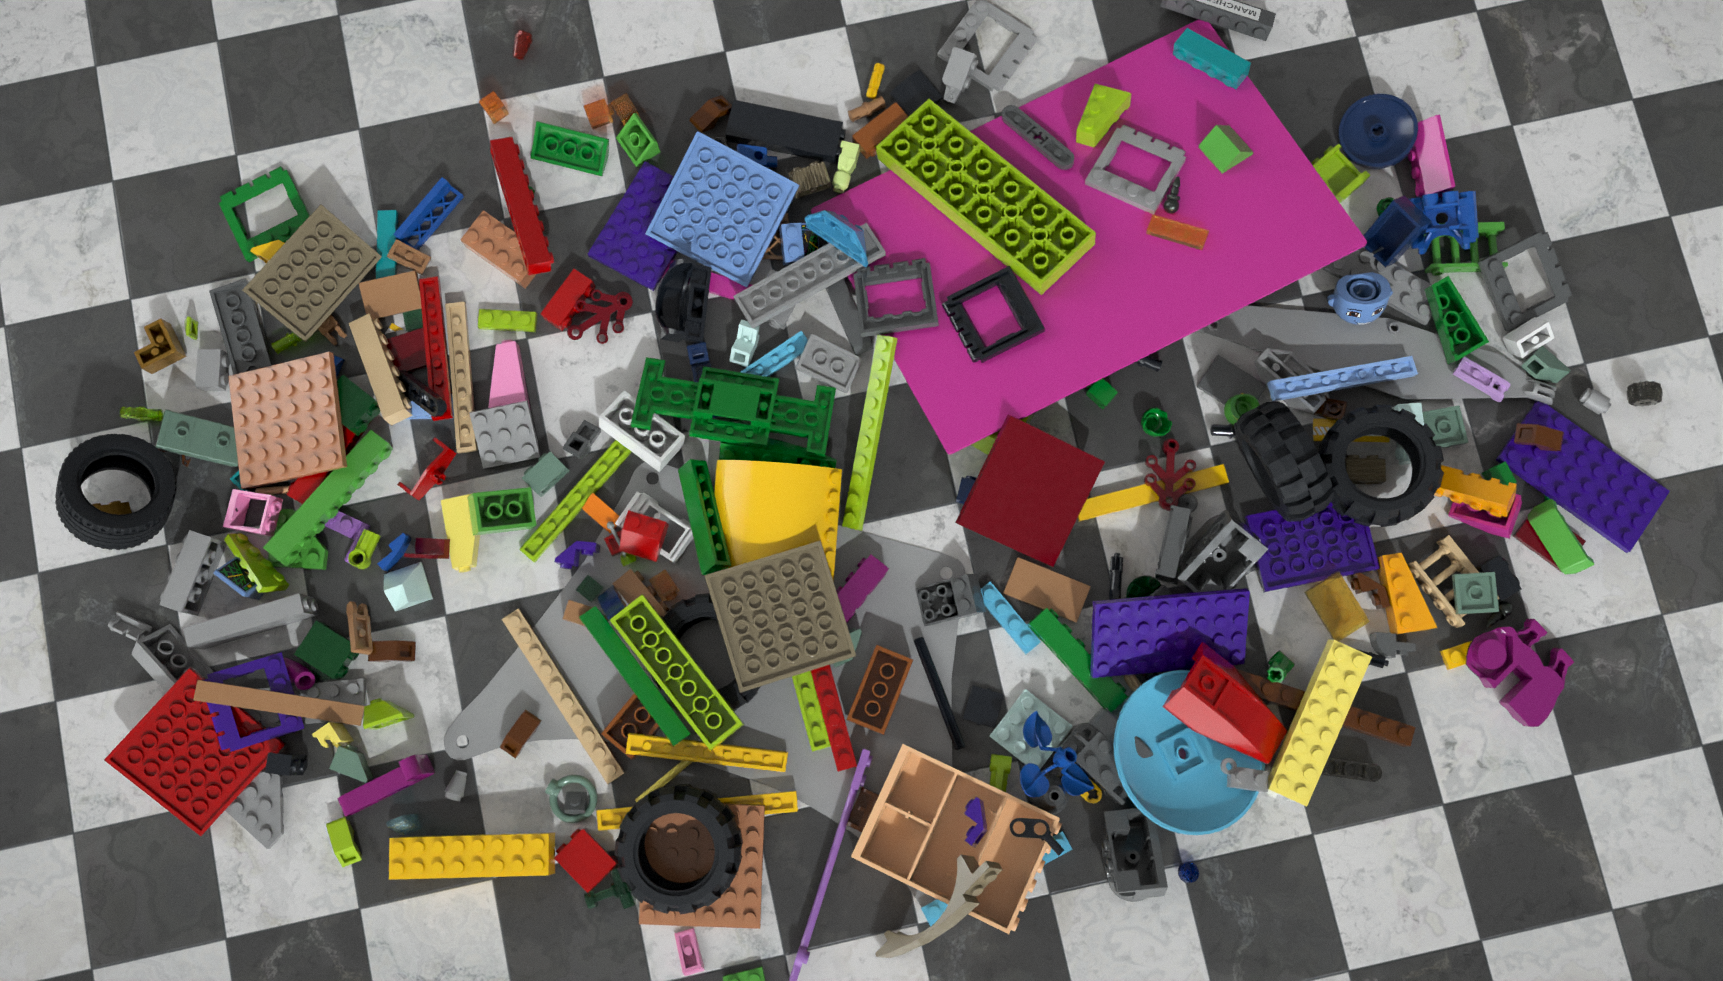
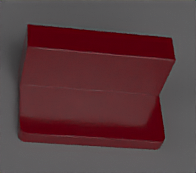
M416 538L415 553H404V557L449 559L450 539Z

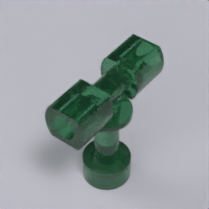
M617 868L610 870L614 881L611 883V888L596 894L593 891L584 894L589 909L597 907L599 901L611 896H615L616 899L620 898L624 909L637 904L634 896L631 894L632 890L629 891L626 882H622Z

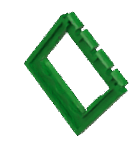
M281 166L269 172L270 178L267 174H264L252 180L254 186L248 182L235 188L236 195L231 190L220 196L222 201L219 203L220 208L247 262L258 258L251 252L253 247L276 240L285 243L310 216L290 173ZM283 183L298 215L248 239L246 236L247 232L233 207Z

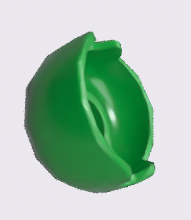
M1156 407L1149 408L1142 414L1141 427L1146 434L1158 437L1164 436L1170 431L1172 421L1168 419L1167 412Z

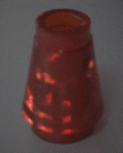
M518 30L514 37V58L524 59L533 41L531 39L532 34Z

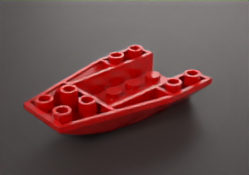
M1202 642L1192 657L1195 663L1181 687L1172 690L1162 707L1194 732L1265 764H1269L1287 730L1238 670Z

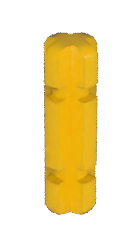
M876 63L866 93L867 98L875 99L877 96V90L879 89L885 69L883 64Z

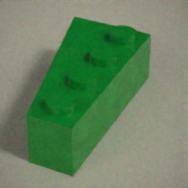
M1449 276L1424 289L1448 364L1461 359L1489 342Z

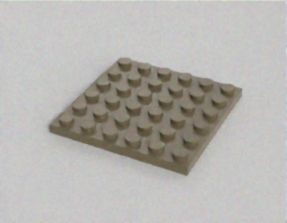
M821 541L704 576L740 693L856 656Z

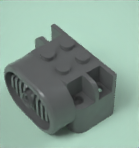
M1224 510L1220 515L1207 520L1187 542L1185 552L1179 559L1176 576L1194 592L1234 589L1244 574L1247 575L1252 571L1253 565L1268 550V547L1261 543L1260 538L1240 519L1228 510Z
M1101 708L1087 723L1078 724L1058 747L1074 749L1077 754L1075 764L1115 804L1123 805L1125 803L1123 800L1128 795L1118 776L1114 758V732L1118 718L1107 709ZM1135 736V747L1138 755L1142 758L1153 756L1152 750L1139 737Z
M1138 808L1104 811L1105 835L1101 850L1102 856L1105 858V874L1111 890L1119 898L1129 902L1164 896L1168 884L1156 823L1148 819Z

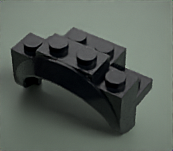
M676 259L669 265V270L664 275L658 288L655 304L656 317L661 327V340L678 343L682 340L703 342L712 267L697 265V260Z

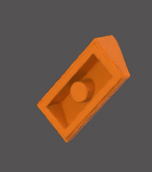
M592 493L582 509L611 534V530L606 525L611 521L614 523L615 529L617 527L615 522L620 516Z

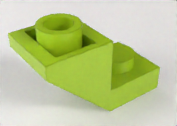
M344 816L326 823L334 854L342 868L361 861L362 854L354 842V830L348 819Z

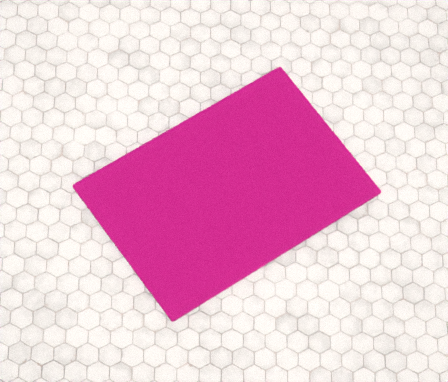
M1198 19L1018 107L1074 154V165L1070 169L1061 170L1007 126L1002 121V116L970 131L1096 232L1095 245L1042 295L1014 273L1044 325L1045 332L983 363L980 360L972 362L967 353L968 348L964 347L958 336L960 332L955 331L949 320L950 317L947 316L942 304L947 301L948 296L1006 268V265L891 170L811 209L812 214L827 210L833 211L838 215H844L853 225L861 226L865 223L868 224L886 252L885 256L868 264L867 267L870 266L871 271H874L875 265L889 264V267L893 268V263L908 261V264L912 265V260L925 258L926 263L930 262L939 326L881 335L898 338L894 360L947 454L951 455L999 431L1008 414L1021 420L1366 246L1367 240L1248 76L1237 89L1226 86L1218 79L1208 76L1207 73L1193 68L1189 63L1179 60L1173 55L1174 43L1186 28L1229 50L1210 23ZM1095 84L1131 93L1130 107L1120 115L1117 122L1112 124L1109 131L1095 147L1076 143L1077 128ZM1123 125L1129 126L1136 130L1134 135H1137L1138 131L1152 136V143L1155 139H1159L1170 144L1169 150L1175 146L1186 151L1184 155L1186 161L1177 175L1180 177V187L1177 195L1180 197V200L1178 201L1179 209L1177 212L1170 214L1164 210V203L1167 200V195H1171L1172 185L1154 215L1085 185L1087 176L1117 127L1121 129ZM1216 125L1230 126L1253 151L1251 156L1223 174L1198 148L1199 144ZM1034 135V139H1041V135ZM1122 141L1117 148V153L1105 170L1155 192L1172 162ZM857 271L847 276L854 289L855 283L853 274H856ZM922 278L865 286L868 297L869 316L878 318L883 317L885 314L899 315L905 311L919 312L925 309L926 302L923 298ZM997 286L962 303L986 347L1011 333L1022 330Z

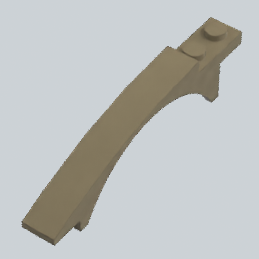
M961 854L957 858V877L954 891L941 917L931 927L914 935L887 930L884 933L887 941L875 953L876 957L893 958L903 955L931 942L955 926L980 904L976 896L980 895L984 888L997 878V875L1003 870L1000 864L985 861L979 866L975 857Z

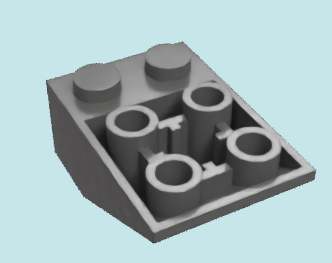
M965 574L915 588L924 626L986 612L977 574Z

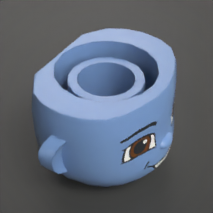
M1369 272L1345 275L1337 281L1334 292L1327 297V301L1341 319L1351 324L1363 325L1376 320L1383 313L1393 291L1388 280L1380 274Z

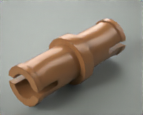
M880 96L868 103L863 102L861 106L849 110L848 116L852 122L865 116L869 117L873 112L886 107L885 100Z

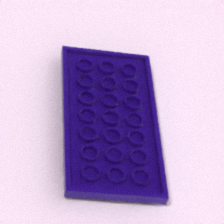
M1536 401L1521 424H1538L1563 431L1561 451L1540 450L1536 445L1515 444V431L1496 458V461L1500 464L1506 461L1510 470L1548 498L1556 501L1559 506L1625 553L1631 552L1670 491L1545 403Z
M1247 588L1093 601L1091 677L1099 678L1191 669L1195 663L1192 657L1202 642L1230 664H1245L1250 591Z

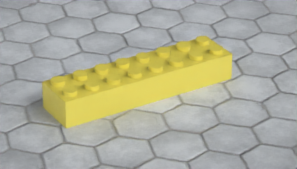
M1328 639L1269 773V790L1307 807L1372 656L1336 640Z

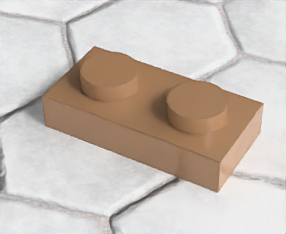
M397 239L387 254L388 258L416 271L420 275H423L431 261L430 256Z

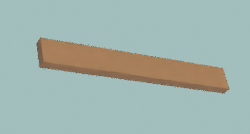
M197 680L193 699L195 701L361 726L364 713V705Z

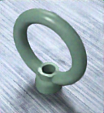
M567 775L558 781L552 779L545 790V793L550 795L549 803L553 813L564 822L578 823L584 821L594 812L597 805V791L590 780L580 775ZM569 783H579L587 789L589 804L585 814L569 815L560 809L557 797L563 786Z

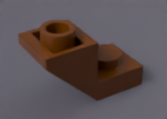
M722 95L711 98L689 121L703 133L713 129L719 117L729 114L732 105Z
M1517 423L1514 443L1536 445L1540 450L1561 451L1564 432L1538 424Z
M1362 573L1351 575L1350 585L1356 594L1371 591V601L1377 610L1390 606L1384 586Z
M372 641L373 651L368 655L369 662L415 661L416 642Z
M525 709L505 736L500 748L516 759L526 742L534 735L542 720Z

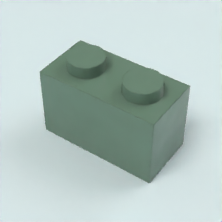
M551 451L548 454L544 453L538 459L539 462L534 467H529L522 477L540 497L545 495L569 472V469Z

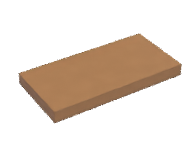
M1017 557L1003 594L1042 610L1044 608H1048V610L1053 609L1059 617L1077 623L1091 586Z

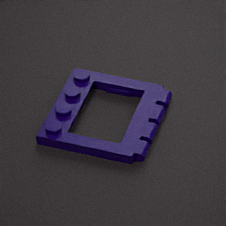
M282 652L207 674L208 679L204 680L223 683V680L241 677L264 668L271 691L295 695ZM207 702L210 714L219 712L218 716L212 717L216 733L225 732L224 735L217 737L221 750L230 748V752L305 728L302 717L278 713L281 725L250 733L251 735L240 738L231 707Z

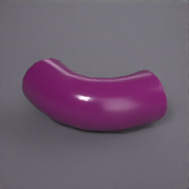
M284 657L291 682L300 690L310 689L315 683L313 673L299 662Z

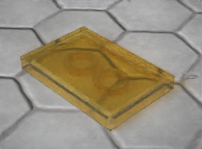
M1338 571L1304 592L1333 640L1339 642L1370 622Z

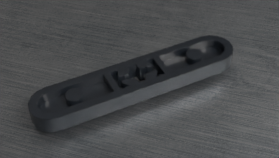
M399 370V380L406 388L405 396L431 416H443L447 410V404L443 398L406 370Z

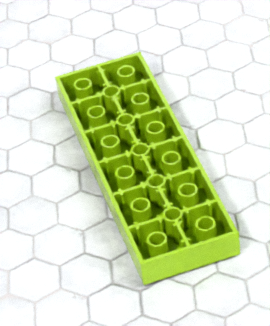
M930 99L923 103L876 146L879 161L1004 265L1010 266L1016 275L1040 295L1048 290L1095 245V231Z

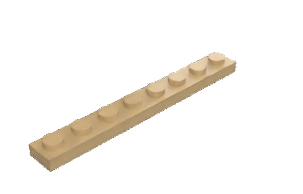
M465 302L447 303L445 306L456 449L458 453L478 451V446L469 412L475 411L467 308Z

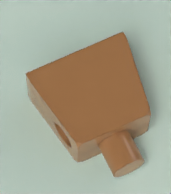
M568 600L562 619L584 626L579 617L593 607Z

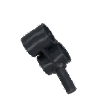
M1016 818L1010 823V831L1014 836L1045 840L1058 856L1064 851L1051 835L1052 832L1046 821ZM1018 821L1023 822L1025 825V831L1021 834H1017L1013 830V825ZM1037 823L1045 824V834L1037 835L1034 831V826Z

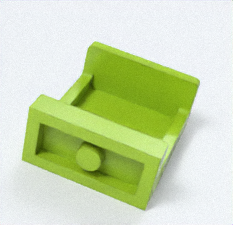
M1340 144L1335 147L1331 145L1323 153L1325 156L1321 159L1317 157L1311 162L1339 203L1344 201L1371 176L1366 170L1363 173L1358 171L1340 152Z

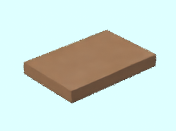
M416 271L359 283L366 315L370 314L375 319L422 309Z

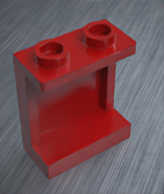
M578 828L570 836L572 840L567 845L563 843L556 850L557 855L554 859L589 893L619 862L615 856L612 857L588 833L589 830L587 828L582 830Z

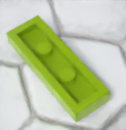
M479 309V329L536 332V312Z

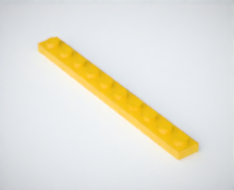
M797 791L717 798L724 804L765 805V815L798 812ZM632 807L597 810L598 831L620 829L619 826Z

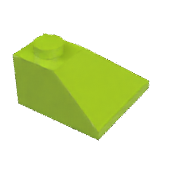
M382 698L370 701V705L364 706L363 727L364 729L371 730L381 729L414 718V714L390 701H382Z

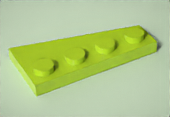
M242 533L227 534L224 539L234 556L241 559L239 563L241 567L249 571L248 578L251 582H256L258 593L286 591L290 584L281 573L276 571L272 563L263 557L260 550L250 543L246 535Z

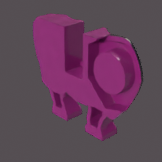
M1526 619L1524 628L1517 632L1512 627H1498L1476 636L1470 643L1466 655L1467 667L1480 679L1485 688H1496L1511 672L1516 675L1520 681L1499 703L1507 709L1516 721L1528 727H1538L1548 718L1559 694L1565 688V677L1568 667L1574 663L1562 648H1552L1549 665L1543 666L1538 654L1531 646L1538 642L1540 637L1545 636L1547 631L1535 619Z

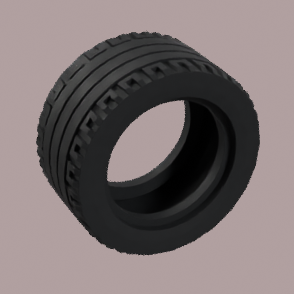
M114 433L92 437L90 440L80 443L78 447L73 448V451L69 452L68 457L62 463L55 494L58 517L61 518L60 521L64 523V527L74 534V537L82 542H86L88 545L108 550H120L139 546L143 542H148L154 535H157L168 520L177 490L174 468L162 451L152 445V443H148L139 437ZM101 471H125L136 476L145 484L151 500L146 506L136 512L120 515L110 514L94 507L85 498L81 485L87 478Z

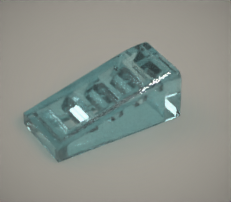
M416 813L403 815L386 823L388 828L401 835L421 829Z

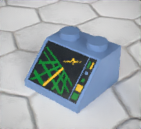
M806 223L781 224L779 227L783 265H790L819 249L818 235L809 230Z
M239 557L233 558L214 571V575L243 597L260 600L264 594L257 592L256 582L250 581L248 578L249 571L241 567L239 564L241 559Z

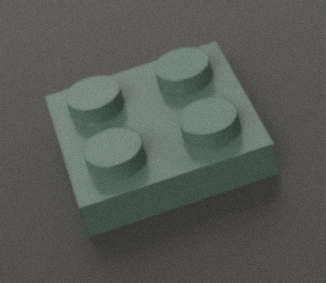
M1459 405L1423 412L1424 424H1427L1435 434L1433 440L1436 446L1439 445L1441 448L1469 443Z
M1495 572L1452 575L1456 614L1499 612Z

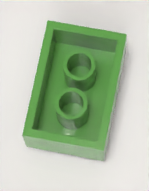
M531 487L477 492L467 497L473 535L527 530L537 526Z

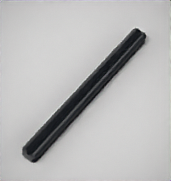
M919 637L914 640V644L953 746L955 750L965 747L961 733L923 637Z

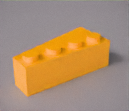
M1441 465L1444 475L1440 488L1434 494L1435 496L1448 497L1451 501L1458 504L1462 502L1469 504L1475 510L1483 509L1496 517H1507L1516 497L1517 484L1509 482L1507 486L1500 483L1499 479L1491 478V480L1487 481L1479 474L1469 473L1464 475L1462 470Z
M1396 553L1377 557L1380 569L1377 570L1379 581L1385 587L1390 606L1385 608L1390 633L1397 635L1437 628L1403 554Z

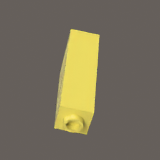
M471 494L441 500L447 539H450L449 553L452 569L459 570V573L471 571L472 567L477 566L480 535H473L467 498Z

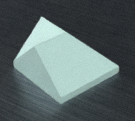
M422 562L384 574V593L395 611L433 599Z

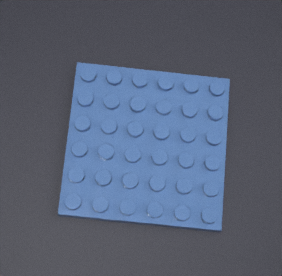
M697 131L645 234L693 260H697V262L705 266L712 267V270L748 288L800 185Z

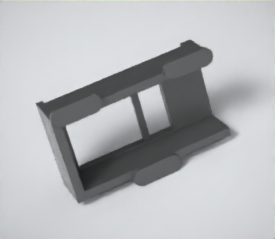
M1171 505L1157 564L1158 569L1155 572V577L1159 581L1178 584L1179 579L1176 576L1179 559L1183 555L1186 538L1189 537L1193 520L1191 509Z

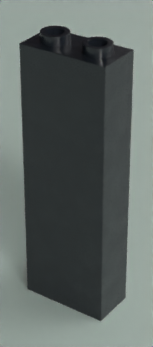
M733 100L725 136L727 142L766 147L767 150L836 164V159L839 158L842 152L840 142L845 139L846 129H843V122Z

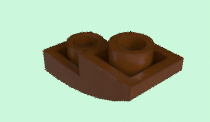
M1325 395L1326 401L1313 414L1337 421L1344 417L1347 402L1330 399Z

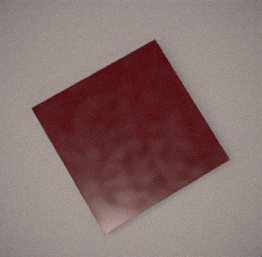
M1008 414L955 523L1054 567L1105 461Z

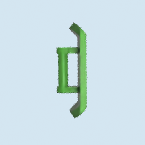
M1549 499L1535 506L1528 514L1530 524L1562 573L1565 575L1576 574L1594 565L1593 559L1586 554L1583 546L1579 543L1565 518L1559 512L1556 501Z

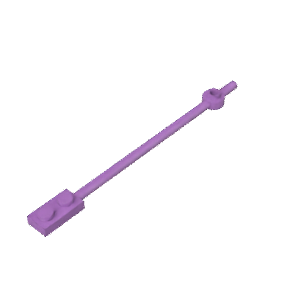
M862 750L789 981H797L802 964H807L810 955L807 948L844 836L846 824L849 820L859 786H864L867 775L863 774L865 767H870L873 756L869 755V750Z

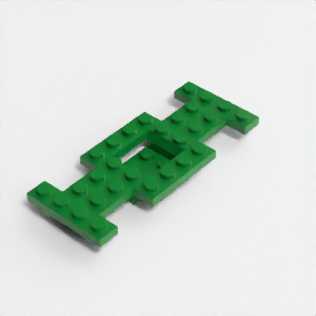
M646 357L631 427L651 430L654 413L692 419L689 431L690 437L767 449L769 434L773 432L808 438L805 455L825 458L836 388L817 385L814 401L777 395L778 378L704 366L699 382L663 377L665 360ZM715 415L751 421V425L712 419V417Z

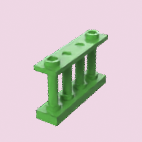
M1478 222V234L1488 238L1490 255L1497 252L1496 237L1505 229L1504 222ZM1447 235L1438 236L1431 241L1433 264L1425 269V273H1432V275L1437 276L1444 273L1481 272L1478 265L1477 238L1476 242L1470 243L1471 263H1460L1459 243L1454 237L1448 236L1451 243L1452 263L1441 264L1439 238ZM1502 262L1504 269L1508 266V262Z

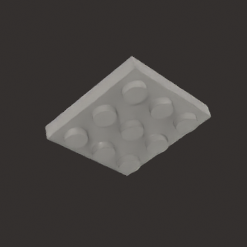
M528 400L469 412L483 469L541 457Z

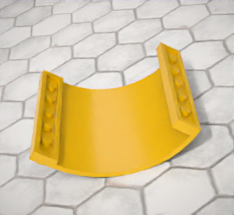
M717 460L714 495L730 557L731 566L729 568L821 541L834 582L842 469L780 462Z

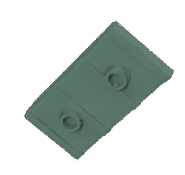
M165 409L156 442L157 448L231 467L238 466L234 427Z

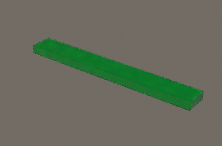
M596 605L579 617L581 622L673 747L689 736L690 732Z

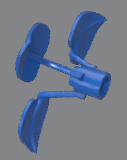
M1037 711L1033 712L1026 719L1023 727L1025 741L1032 748L1039 746L1040 750L1054 751L1056 753L1053 757L1054 764L1042 772L1033 763L1022 767L1020 782L1024 793L1033 798L1043 796L1049 789V781L1044 774L1055 767L1063 768L1061 770L1063 774L1061 783L1068 794L1079 796L1094 789V785L1088 776L1075 764L1077 754L1074 749L1070 747L1062 749V747H1046L1052 740L1050 728Z

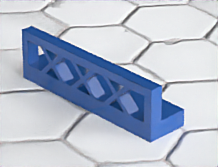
M442 177L395 231L394 236L399 241L419 250L464 196ZM450 191L457 195L453 201L446 202L445 196ZM436 207H443V213L440 216H434L433 214ZM424 221H431V227L428 230L421 229ZM419 235V241L415 246L407 242L411 236Z

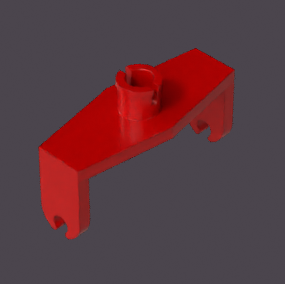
M435 437L433 441L444 450L425 469L414 488L411 490L400 481L397 484L417 500H420L435 484H442L443 482L440 478L445 481L446 475L444 472L457 454Z

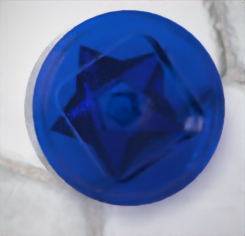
M1185 862L1179 866L1178 876L1184 883H1192L1198 879L1199 869L1193 862Z

